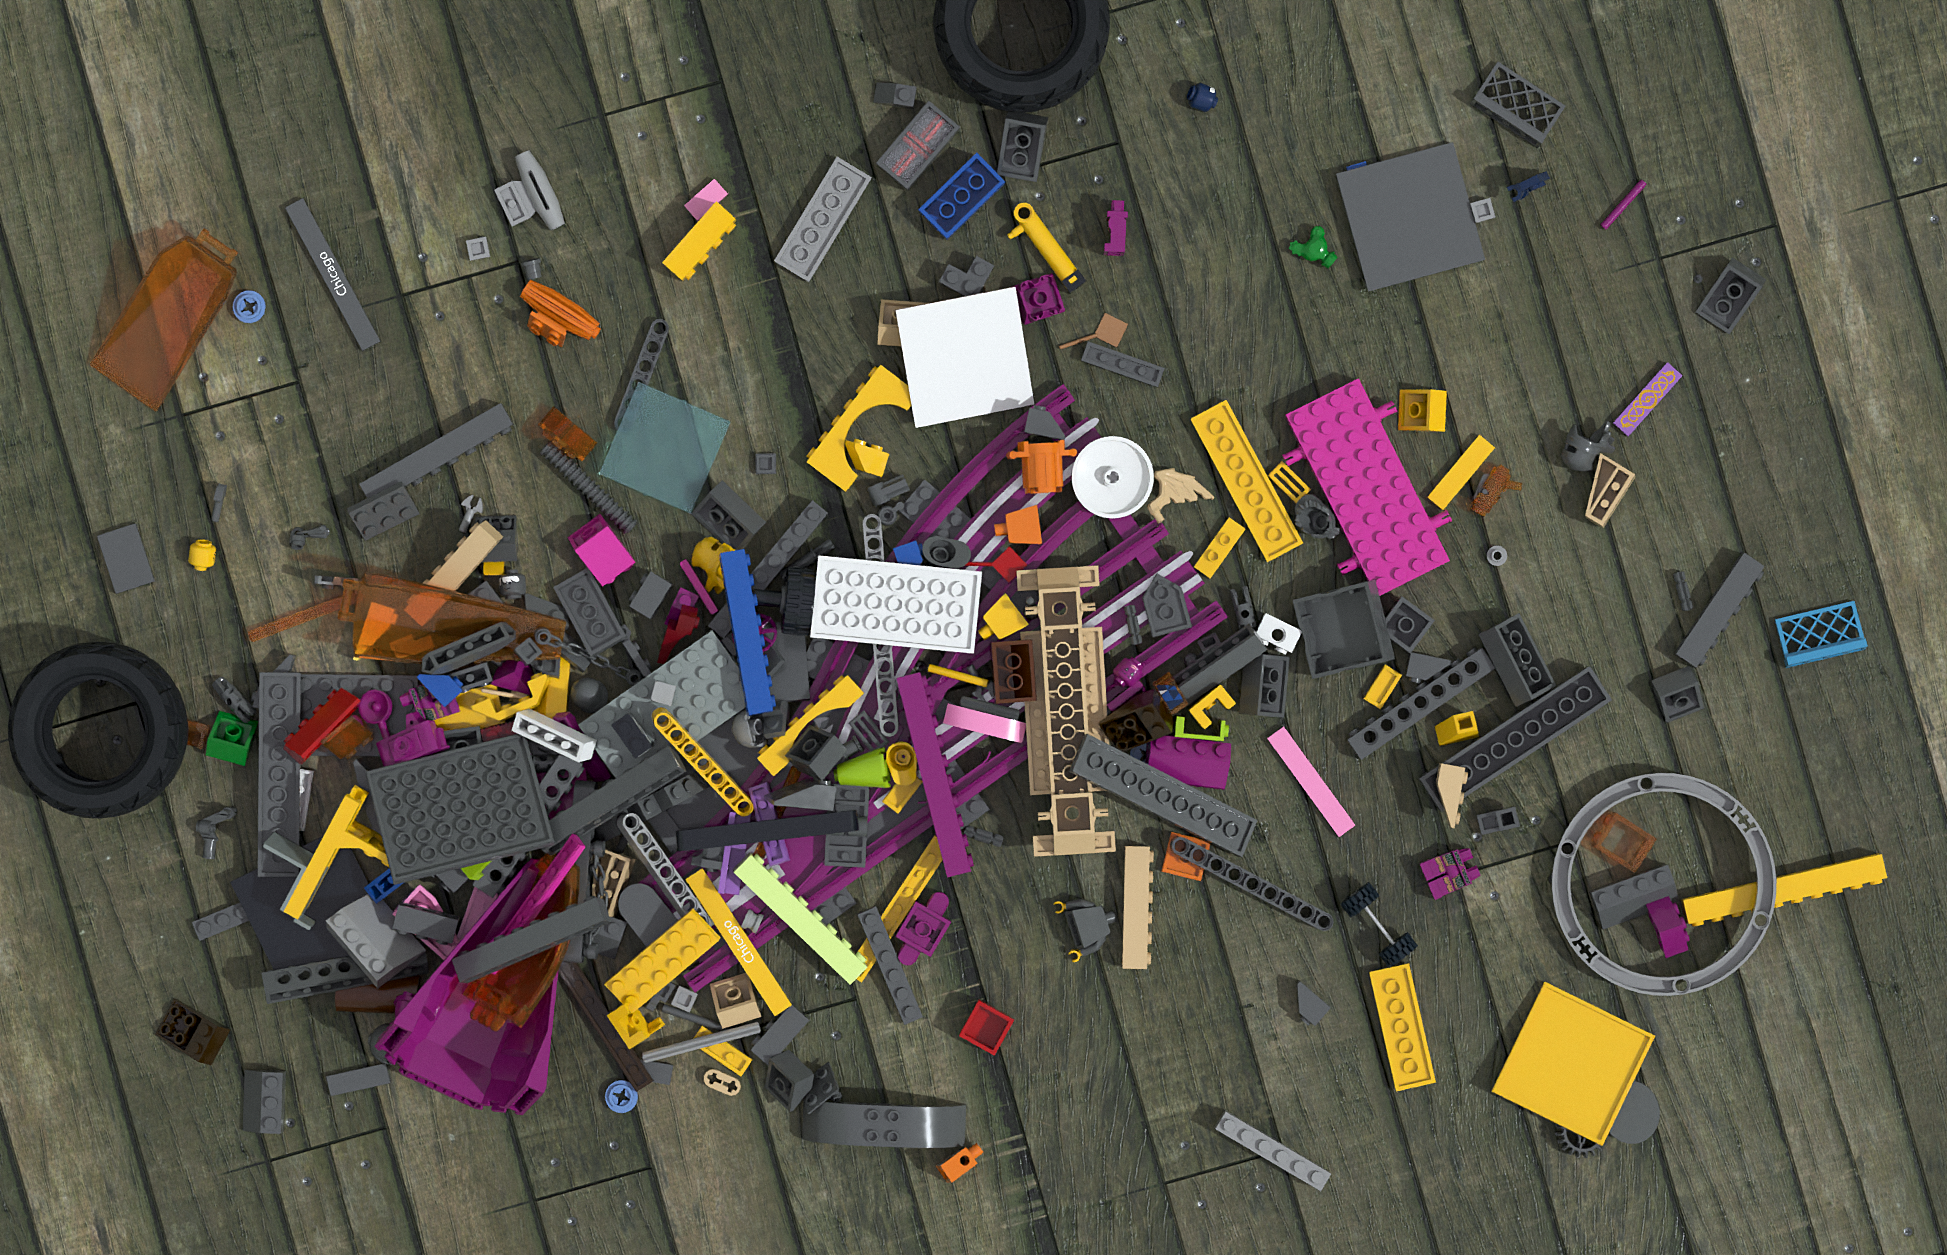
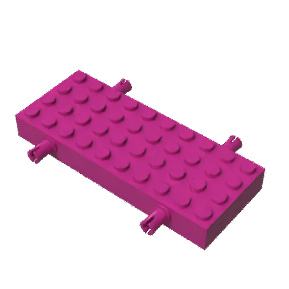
M1358 378L1285 415L1299 445L1298 448L1282 456L1284 460L1291 456L1293 457L1286 461L1287 466L1303 458L1307 460L1353 552V557L1337 564L1339 569L1347 566V568L1340 571L1342 576L1359 567L1367 581L1376 580L1379 596L1450 561L1435 531L1436 528L1452 522V519L1449 516L1442 520L1443 517L1449 515L1447 510L1431 518L1427 516L1381 424V419L1396 413L1397 409L1394 407L1387 410V408L1394 405L1392 400L1378 408L1373 407Z

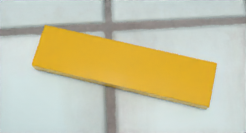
M1478 435L1427 498L1441 510H1444L1495 447Z

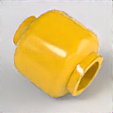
M196 540L195 543L190 545L189 563L195 566L194 569L207 570L208 567H212L215 563L216 547L209 540Z

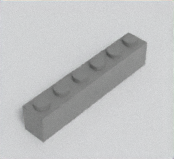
M1225 1109L1214 1126L1219 1132L1319 1191L1323 1189L1331 1175L1327 1169Z

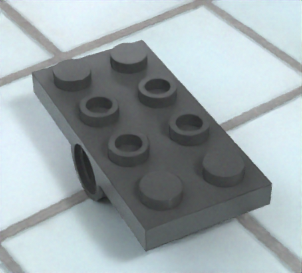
M833 784L836 786L833 811L827 810V813L857 810L859 830L826 834L824 866L865 868L869 787Z

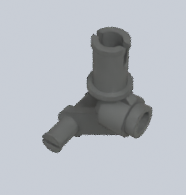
M226 807L220 812L197 821L196 832H199L202 835V840H204L202 858L215 859L216 841H219L215 833L216 824L233 818L237 814L235 807Z

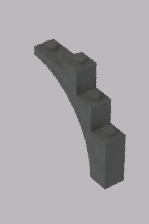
M695 771L636 802L596 827L594 838L595 840L606 842L621 834L622 832L617 826V819L621 814L634 813L644 822L711 787V785ZM629 817L625 820L628 828L632 825V820Z

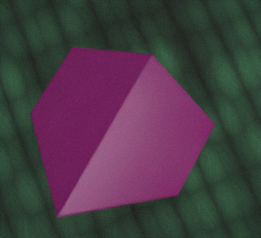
M514 654L501 667L496 669L491 685L531 695L527 683L532 680L531 676L534 675L531 665L525 666L519 657Z

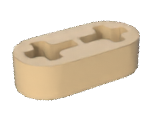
M709 1069L704 1075V1082L708 1087L724 1094L733 1096L741 1089L739 1079L720 1070ZM716 1073V1078L722 1080V1082L714 1081L712 1084L707 1076ZM735 1081L737 1090L728 1091L729 1087L724 1085L723 1082L731 1083Z

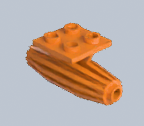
M530 280L520 295L526 303L538 312L532 311L530 313L527 324L529 330L535 335H542L547 338V342L553 346L558 345L562 348L567 334L566 331L590 340L591 338L595 339L601 330L599 328L600 323L587 311L552 288Z

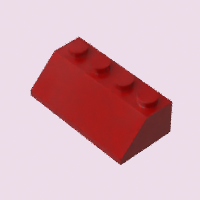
M340 688L338 691L334 689L327 696L329 701L324 706L319 704L312 712L314 716L310 720L304 719L298 726L300 730L295 735L291 733L284 740L286 744L283 749L302 765L358 708L361 701L356 696L343 688Z

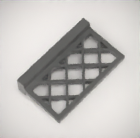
M1500 62L1495 64L1470 103L1536 148L1543 143L1565 108L1564 104ZM1497 69L1505 73L1507 80L1496 82L1495 72ZM1520 82L1524 91L1513 93L1511 83ZM1508 83L1510 94L1500 96L1497 85ZM1494 86L1496 97L1489 98L1482 93L1486 87ZM1528 94H1538L1541 102L1530 104ZM1525 95L1527 105L1517 107L1514 96ZM1511 97L1513 108H1504L1501 104V99ZM1553 104L1559 109L1556 114L1547 115L1545 105ZM1542 106L1544 116L1534 118L1531 107ZM1528 108L1530 119H1521L1518 115V110ZM1545 119L1547 128L1542 133L1536 129L1535 121Z

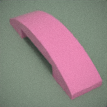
M952 704L947 705L943 721L944 724L1019 743L1023 742L1026 730V723Z

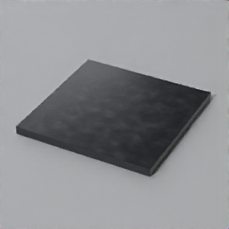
M323 836L302 846V848L314 854ZM351 848L339 849L312 902L305 911L304 915L316 921L310 930L293 922L294 917L280 910L297 877H258L257 868L230 882L273 970L349 956L327 930L326 920L343 907L368 894L364 887L369 883Z

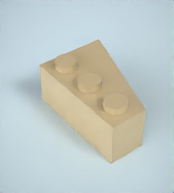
M1601 453L1585 517L1599 527L1604 528L1636 476Z
M605 848L604 857H599V863L606 876L603 883L604 890L608 893L607 910L610 917H616L619 910V897L627 887L636 859ZM598 866V868L595 869V872L597 874V877L599 878V876H602V873ZM593 875L592 896L597 897L599 882L596 881ZM605 894L604 896L600 895V898L604 899L605 902Z

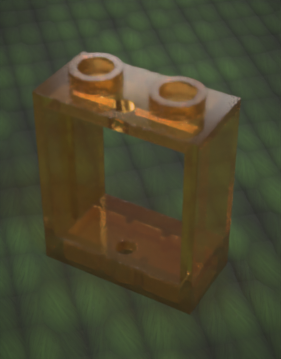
M1618 813L1608 814L1602 823L1604 824L1601 832L1597 831L1591 840L1594 842L1592 847L1635 873L1657 839ZM1617 820L1645 837L1629 863L1601 846Z

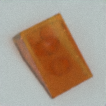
M358 714L352 715L320 742L339 759L346 757L348 760L357 753L355 750L360 745L364 747L373 740L371 736L375 733Z

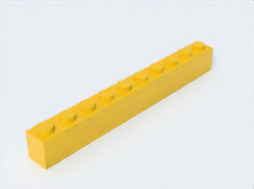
M1877 853L1776 877L1774 908L1781 907L1783 902L1790 900L1791 904L1802 902L1803 897L1810 896L1811 899L1823 897L1822 893L1829 891L1831 894L1843 892L1842 888L1850 887L1851 890L1862 888L1863 883L1870 882V885L1880 884L1882 879L1887 878L1882 854ZM1757 882L1680 899L1686 923L1692 924V927L1703 925L1704 920L1711 919L1712 922L1724 920L1723 916L1731 914L1732 917L1744 915L1743 911L1751 910L1753 912Z

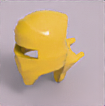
M706 537L696 544L691 564L706 571L708 578L705 589L710 592L714 587L716 593L720 594L725 588L719 554L735 551V549L726 543H720L714 537Z

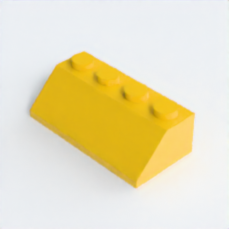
M716 201L662 263L682 281L685 279L689 280L696 272L694 268L699 263L701 265L704 264L709 258L707 253L712 248L716 250L723 242L722 236L725 233L729 235L736 227L734 224L736 219Z

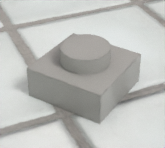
M1490 198L1470 203L1475 223L1495 218Z
M487 237L466 241L470 261L491 257Z
M679 985L671 1005L690 1013L698 993Z

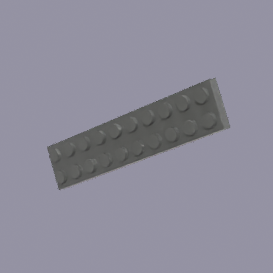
M259 672L258 877H297L299 875V867L263 847L265 841L274 832L299 846L300 764L283 749L286 744L284 740L291 733L295 735L300 730L298 726L300 725L301 673Z
M1084 734L1069 772L1237 857H1243L1257 823L1256 819L1089 734Z

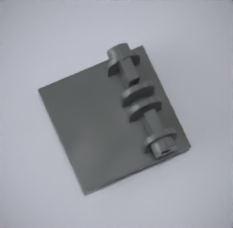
M829 1062L813 1073L812 1089L803 1098L808 1114L828 1099L833 1102L841 1100L842 1095L839 1092V1086Z

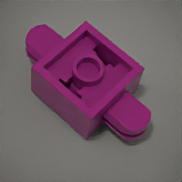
M933 893L926 905L917 900L915 901L895 936L904 941L898 952V959L902 964H914L921 952L929 957L932 956L951 923V920L943 916L949 905V899L945 893Z

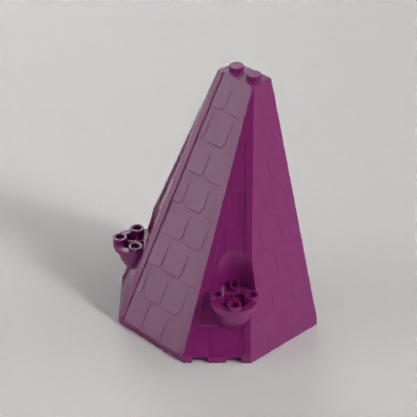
M531 858L415 995L405 991L402 995L396 996L394 1000L395 1019L377 1039L374 1046L377 1050H384L386 1052L385 1058L392 1065L397 1063L400 1066L399 1072L401 1075L474 1109L482 1110L483 1106H491L493 1112L506 1113L507 1109L515 1111L516 1115H524L544 1094L546 1089L561 944L499 970L496 975L491 973L468 984L459 982L452 959L458 957V953L465 950L472 951L476 949V945L481 943H491L495 937L502 934L549 867L542 860ZM567 875L563 878L535 920L541 919L542 921L547 919V915L559 911L561 913L565 911Z

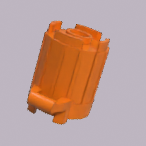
M1065 440L1054 441V443L1028 444V441L1017 442L1018 452L1009 451L1006 453L1007 459L1022 458V478L1025 494L1030 493V489L1031 494L1062 492V456L1074 457L1077 455V450L1074 448L1065 450Z

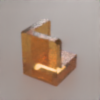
M189 720L187 745L198 747V749H205L211 725Z

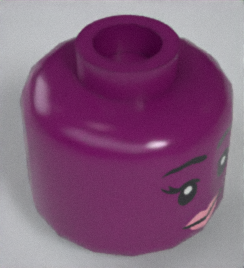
M1133 657L1130 659L1123 658L1113 669L1114 681L1122 688L1124 686H1134L1143 676V666Z

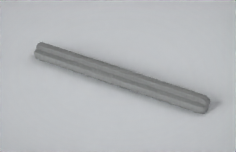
M758 1022L652 1049L643 1052L642 1058L644 1063L757 1034L761 1031Z

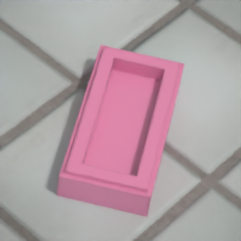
M713 179L684 206L699 221L716 201L719 203L728 193Z

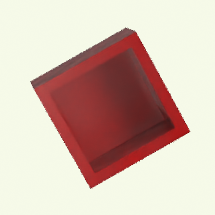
M978 999L959 1036L995 1056L1013 1024L1014 1018Z

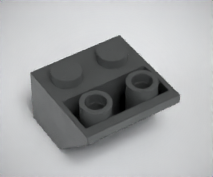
M517 516L476 517L475 524L477 522L481 524L486 520L503 536L482 562L517 561Z

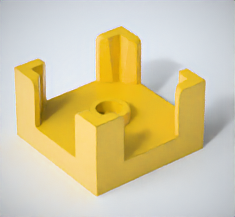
M1221 684L1214 687L1188 709L1189 713L1204 729L1211 725L1212 722L1202 710L1204 708L1208 710L1215 705L1216 698L1227 709L1236 704Z
M626 1002L609 1013L607 1017L627 1047L631 1049L665 1024L660 1017L647 1023L639 1009L632 1014L628 1008L629 1003Z

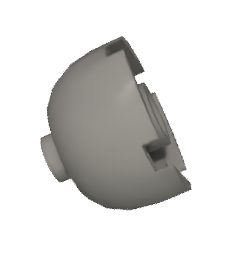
M742 709L735 715L731 729L739 744L747 748L763 747L768 739L765 740L763 735L764 717L762 714L747 716L746 709Z

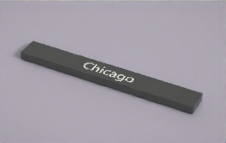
M304 198L285 207L362 351L381 342Z

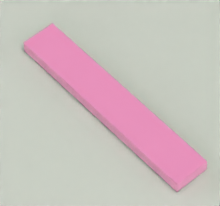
M1284 726L1267 738L1338 837L1354 827V822Z

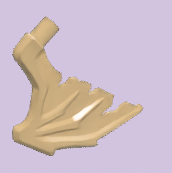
M1174 468L1154 472V478L1159 482V494L1147 505L1151 516L1153 515L1159 524L1165 520L1160 510L1163 506L1170 503V499L1177 504L1184 503L1185 500L1188 502L1197 501L1196 493L1200 494L1204 499L1213 500L1214 496L1194 479L1195 476L1179 473Z

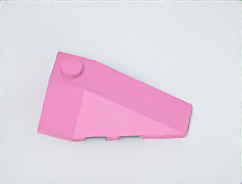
M421 884L401 901L443 912L436 898ZM398 906L393 910L392 915H394L395 917ZM456 933L453 943H448V945L439 944L436 942V939L428 938V940L421 939L443 960L460 942Z

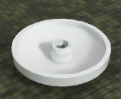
M1109 436L1091 442L1079 453L1072 469V486L1077 499L1088 511L1104 518H1121L1134 513L1147 501L1153 487L1154 473L1149 457L1139 445L1122 437Z

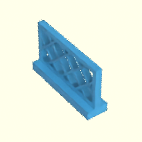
M1855 601L1775 619L1786 668L1862 651L1868 647L1866 639H1864ZM1851 607L1853 615L1849 621L1839 615L1842 608ZM1828 612L1835 616L1830 625L1819 620L1822 613ZM1809 617L1815 621L1810 630L1799 624L1802 618ZM1836 618L1847 623L1842 633L1832 628ZM1788 621L1795 625L1790 635L1782 631L1780 623ZM1816 623L1827 628L1823 637L1812 632ZM1849 625L1857 629L1859 637L1851 639L1844 635ZM1797 627L1808 633L1803 642L1792 637ZM1829 630L1840 636L1837 642L1830 643L1824 639ZM1809 635L1820 640L1817 647L1811 648L1804 644ZM1791 639L1799 644L1800 647L1797 652L1788 654L1786 645Z

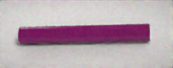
M1640 179L1600 226L1607 230L1647 184Z

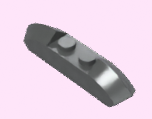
M500 622L429 652L422 658V672L442 674L490 655L511 643L515 639L516 631L506 622Z

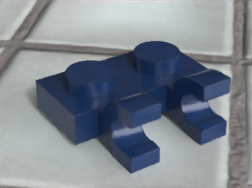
M1546 171L1507 187L1508 191L1516 189L1518 195L1512 198L1513 202L1521 200L1529 192L1545 186L1544 181L1550 179Z

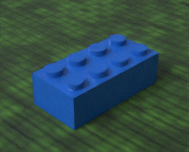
M976 153L918 211L948 240L1005 184V181Z

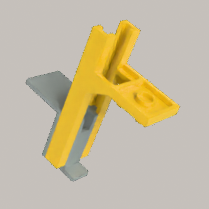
M354 785L350 794L345 795L314 854L275 832L263 844L265 849L301 868L280 910L294 917L293 922L307 930H310L316 921L304 915L312 902L340 848H360L364 850L363 852L366 855L380 859L385 866L389 867L381 834L355 820L369 795V792L357 785Z

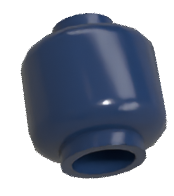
M1201 82L1192 85L1186 97L1189 106L1202 112H1207L1211 108L1214 109L1218 102L1216 90Z

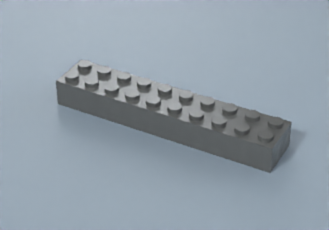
M1586 666L1440 763L1464 767L1465 772H1468L1467 782L1462 784L1461 792H1464L1465 798L1612 701L1592 668ZM1439 764L1419 776L1418 780L1438 810L1444 812L1436 786Z

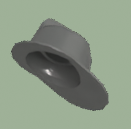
M933 536L925 540L922 546L923 555L932 567L960 568L965 566L971 558L969 547L959 540Z

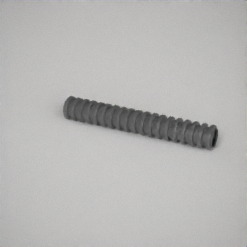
M549 441L540 451V455H544L546 460L549 459V463H553L554 468L559 469V473L562 472L564 477H568L569 482H573V486L576 485L578 490H582V494H586V498H590L591 503H595L597 508H601V512H605L606 517H610L609 520L615 521L614 524H618L619 529L624 530V534L629 533L637 524V520H633V516H629L628 511H624L622 506L619 507V503H615L614 498L609 497V493H604L605 490H601L600 485L595 484V480L592 481L590 476L587 477L586 472H582V468L577 467V463H573L571 458L568 459V455H564L563 450L558 449L559 446H554V442Z

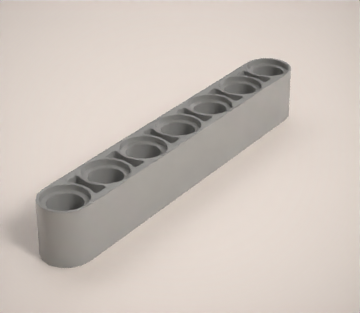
M634 813L621 814L617 819L619 830L682 918L693 908L709 925V916L639 816ZM627 817L632 820L630 828L625 824ZM639 834H641L644 839L642 844H639L637 842V836ZM651 850L655 853L653 861L649 859L648 855ZM662 867H665L667 870L664 878L660 874ZM674 883L678 886L676 894L672 892V885ZM685 900H688L690 903L687 911L683 907Z

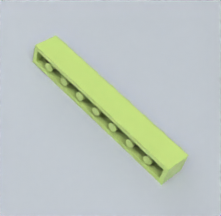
M749 852L733 868V872L851 985L867 968L865 963L867 959L860 952H853L850 949L852 945L845 938L841 940L836 935L838 931L831 924H824L821 921L823 917L815 909L811 911L807 907L809 903L802 896L796 897L792 893L794 889L786 881L782 883L778 879L779 874L773 868L767 869L763 865L765 861L757 853L753 855Z

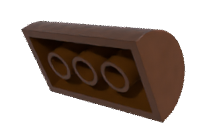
M420 975L387 981L379 988L374 984L335 991L336 1011L395 1014L394 1000L396 996L402 995L405 991L415 995L420 989Z

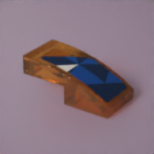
M1170 672L1153 682L1157 693L1171 715H1174L1189 704Z

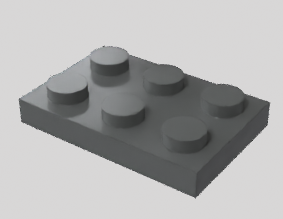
M402 481L347 508L350 517L365 541L420 514Z

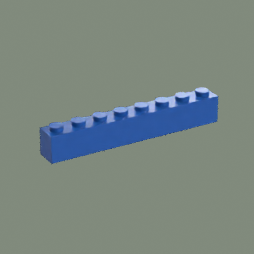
M745 549L723 552L719 554L747 716L769 713L773 711V707H776L774 695H770L769 687H772V680L770 674L767 675L766 667L769 666L767 654L763 655L762 651L765 641L763 634H759L758 626H761L760 614H756L755 606H758L756 594H752L751 586H754L753 574L748 572V566L751 565L749 553L745 554Z

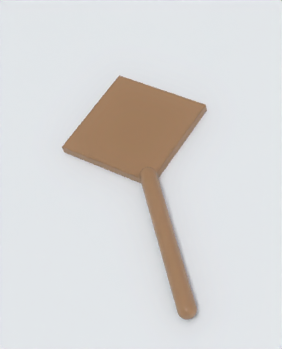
M1105 313L1095 334L1060 345L1059 349L1093 338H1098L1117 347L1128 324Z

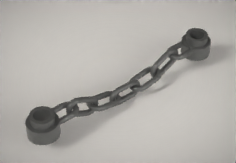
M539 627L534 632V638L537 643L541 645L548 644L555 648L561 646L566 648L568 653L578 657L584 655L590 658L593 664L601 668L608 667L614 670L618 677L625 679L632 686L642 680V675L638 669H628L623 666L616 667L610 664L606 657L598 654L596 655L597 657L606 661L602 665L594 661L596 657H591L588 652L584 651L582 646L575 643H563L559 637L552 635L546 627ZM541 634L547 635L544 640L540 639ZM551 637L558 640L555 641L557 645L549 642L551 640ZM571 646L581 649L578 650L579 654L571 651ZM621 669L626 671L625 676L619 674ZM632 675H637V679L634 681L630 678Z
M596 840L591 843L590 853L594 854V864H592L591 870L594 878L599 882L597 898L605 894V905L607 907L608 893L604 890L603 883L606 876L599 863V857H604L605 841ZM598 866L602 873V876H599V878L597 877V874L595 872V869H597ZM601 927L597 928L595 933L593 931L587 932L589 942L584 945L583 954L588 959H597L599 946L598 943H593V939Z

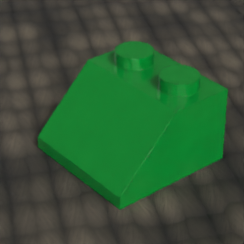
M219 711L207 740L206 756L245 766L252 749L259 721L250 720L245 724L237 715Z

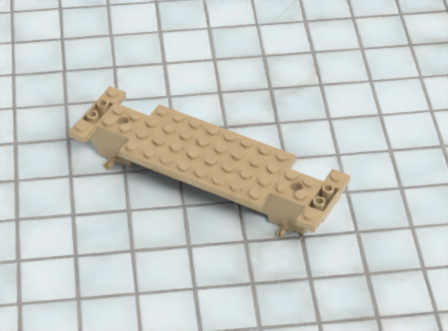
M1098 566L1016 571L1018 591L1038 590V605L1025 606V610H1034L1027 611L1026 615L1038 614L1041 631L1020 632L1021 640L1032 639L1037 695V701L1025 702L1030 795L1051 794L1050 812H1038V816L1046 815L1038 817V821L1051 820L1053 825V835L1033 836L1034 856L1116 852L1115 831L1095 832L1094 827L1096 817H1108V813H1100L1108 812V808L1095 809L1092 791L1107 790L1069 772L1084 734H1089L1109 744V739L1098 725L1100 721L1107 717L1102 627L1082 628L1083 611H1096V608H1087L1088 606H1095V602L1083 603L1080 598V587L1099 586ZM1057 603L1065 605L1066 611L1064 614L1058 615L1054 612V606ZM1071 807L1078 810V816L1075 819L1067 817V810Z

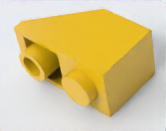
M854 439V442L846 440L845 446L855 469L882 477L889 457L888 453L882 452L883 447L871 444V447L865 446V441Z
M1473 711L1453 715L1435 726L1439 746L1479 737Z

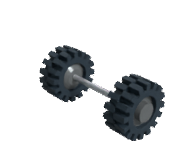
M1368 882L1353 892L1340 905L1349 917L1355 916L1363 909L1369 914L1390 942L1389 946L1379 953V956L1390 968L1409 955L1418 945L1408 932L1395 941L1391 938L1368 908V905L1379 897L1377 891Z

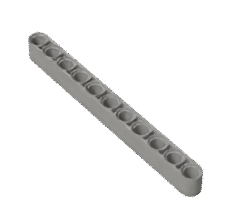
M875 514L867 515L863 520L866 560L871 561L877 558L881 562H885L881 520ZM869 518H875L878 521V526L875 529H869L866 526V521ZM871 538L878 539L880 542L879 548L875 550L870 549L868 541ZM873 644L880 730L883 735L891 737L897 733L899 727L892 645H888L886 651L880 652L876 647L877 644ZM886 660L890 663V669L887 672L879 670L878 664L880 661ZM889 681L892 685L891 691L887 693L881 691V682ZM885 701L892 702L894 706L893 711L890 713L882 710V704ZM888 721L895 724V730L892 733L884 731L883 726Z

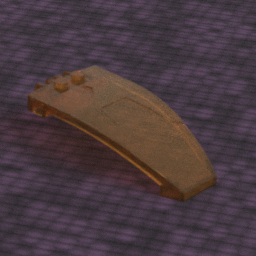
M546 853L534 865L539 872L530 893L557 854L549 855ZM573 864L535 920L541 919L542 921L547 919V915L559 911L561 913L569 905H578L580 867L577 864ZM570 940L499 970L496 975L491 973L470 982L462 994L469 1001L475 1003L470 1012V1018L478 1020V1023L485 1027H490L493 1031L501 1029L505 1021L522 1028L555 978L565 957Z

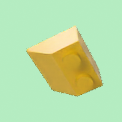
M1400 390L1398 430L1445 432L1447 391Z

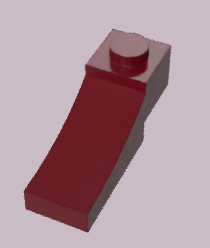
M682 604L678 620L669 619L657 663L665 664L677 642L685 635H691L693 628L697 629L700 617L697 616L698 608Z

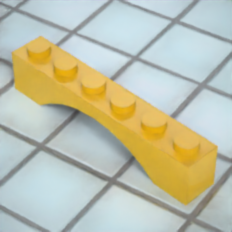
M841 675L833 682L835 687L830 692L826 689L818 696L820 701L816 705L813 703L808 705L803 710L804 716L800 719L795 717L788 724L790 728L785 732V736L774 737L775 742L770 747L766 744L758 752L760 756L757 759L773 776L790 762L785 755L792 748L800 731L808 722L828 710L850 707L864 694L848 675L845 678Z

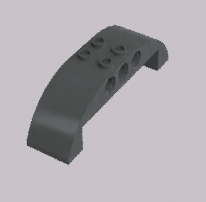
M825 1101L808 1114L803 1103L802 1139L819 1143L902 1148L965 1146L966 1104L935 1106Z

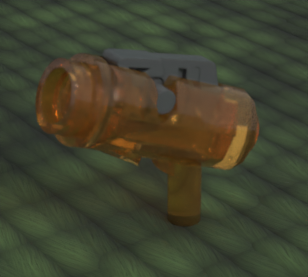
M1499 465V467L1494 466L1490 474L1482 475L1473 496L1474 500L1471 503L1473 504L1471 510L1485 517L1500 500L1501 497L1499 496L1502 492H1505L1507 489L1521 491L1522 483L1509 481L1511 475H1509L1510 470L1502 465Z

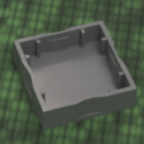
M1375 579L1293 600L1299 628L1305 641V652L1312 679L1395 659Z

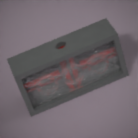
M928 101L876 162V165L908 191L957 134L960 126Z

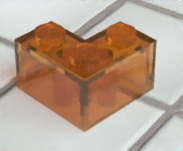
M554 406L538 424L544 430L542 434L550 441L553 439L552 443L560 450L564 447V453L571 459L577 457L580 461H583L597 444L594 439Z

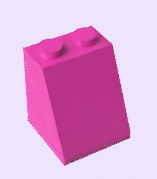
M601 514L567 537L575 552L602 586L612 583L616 576L630 570L635 563L631 554Z

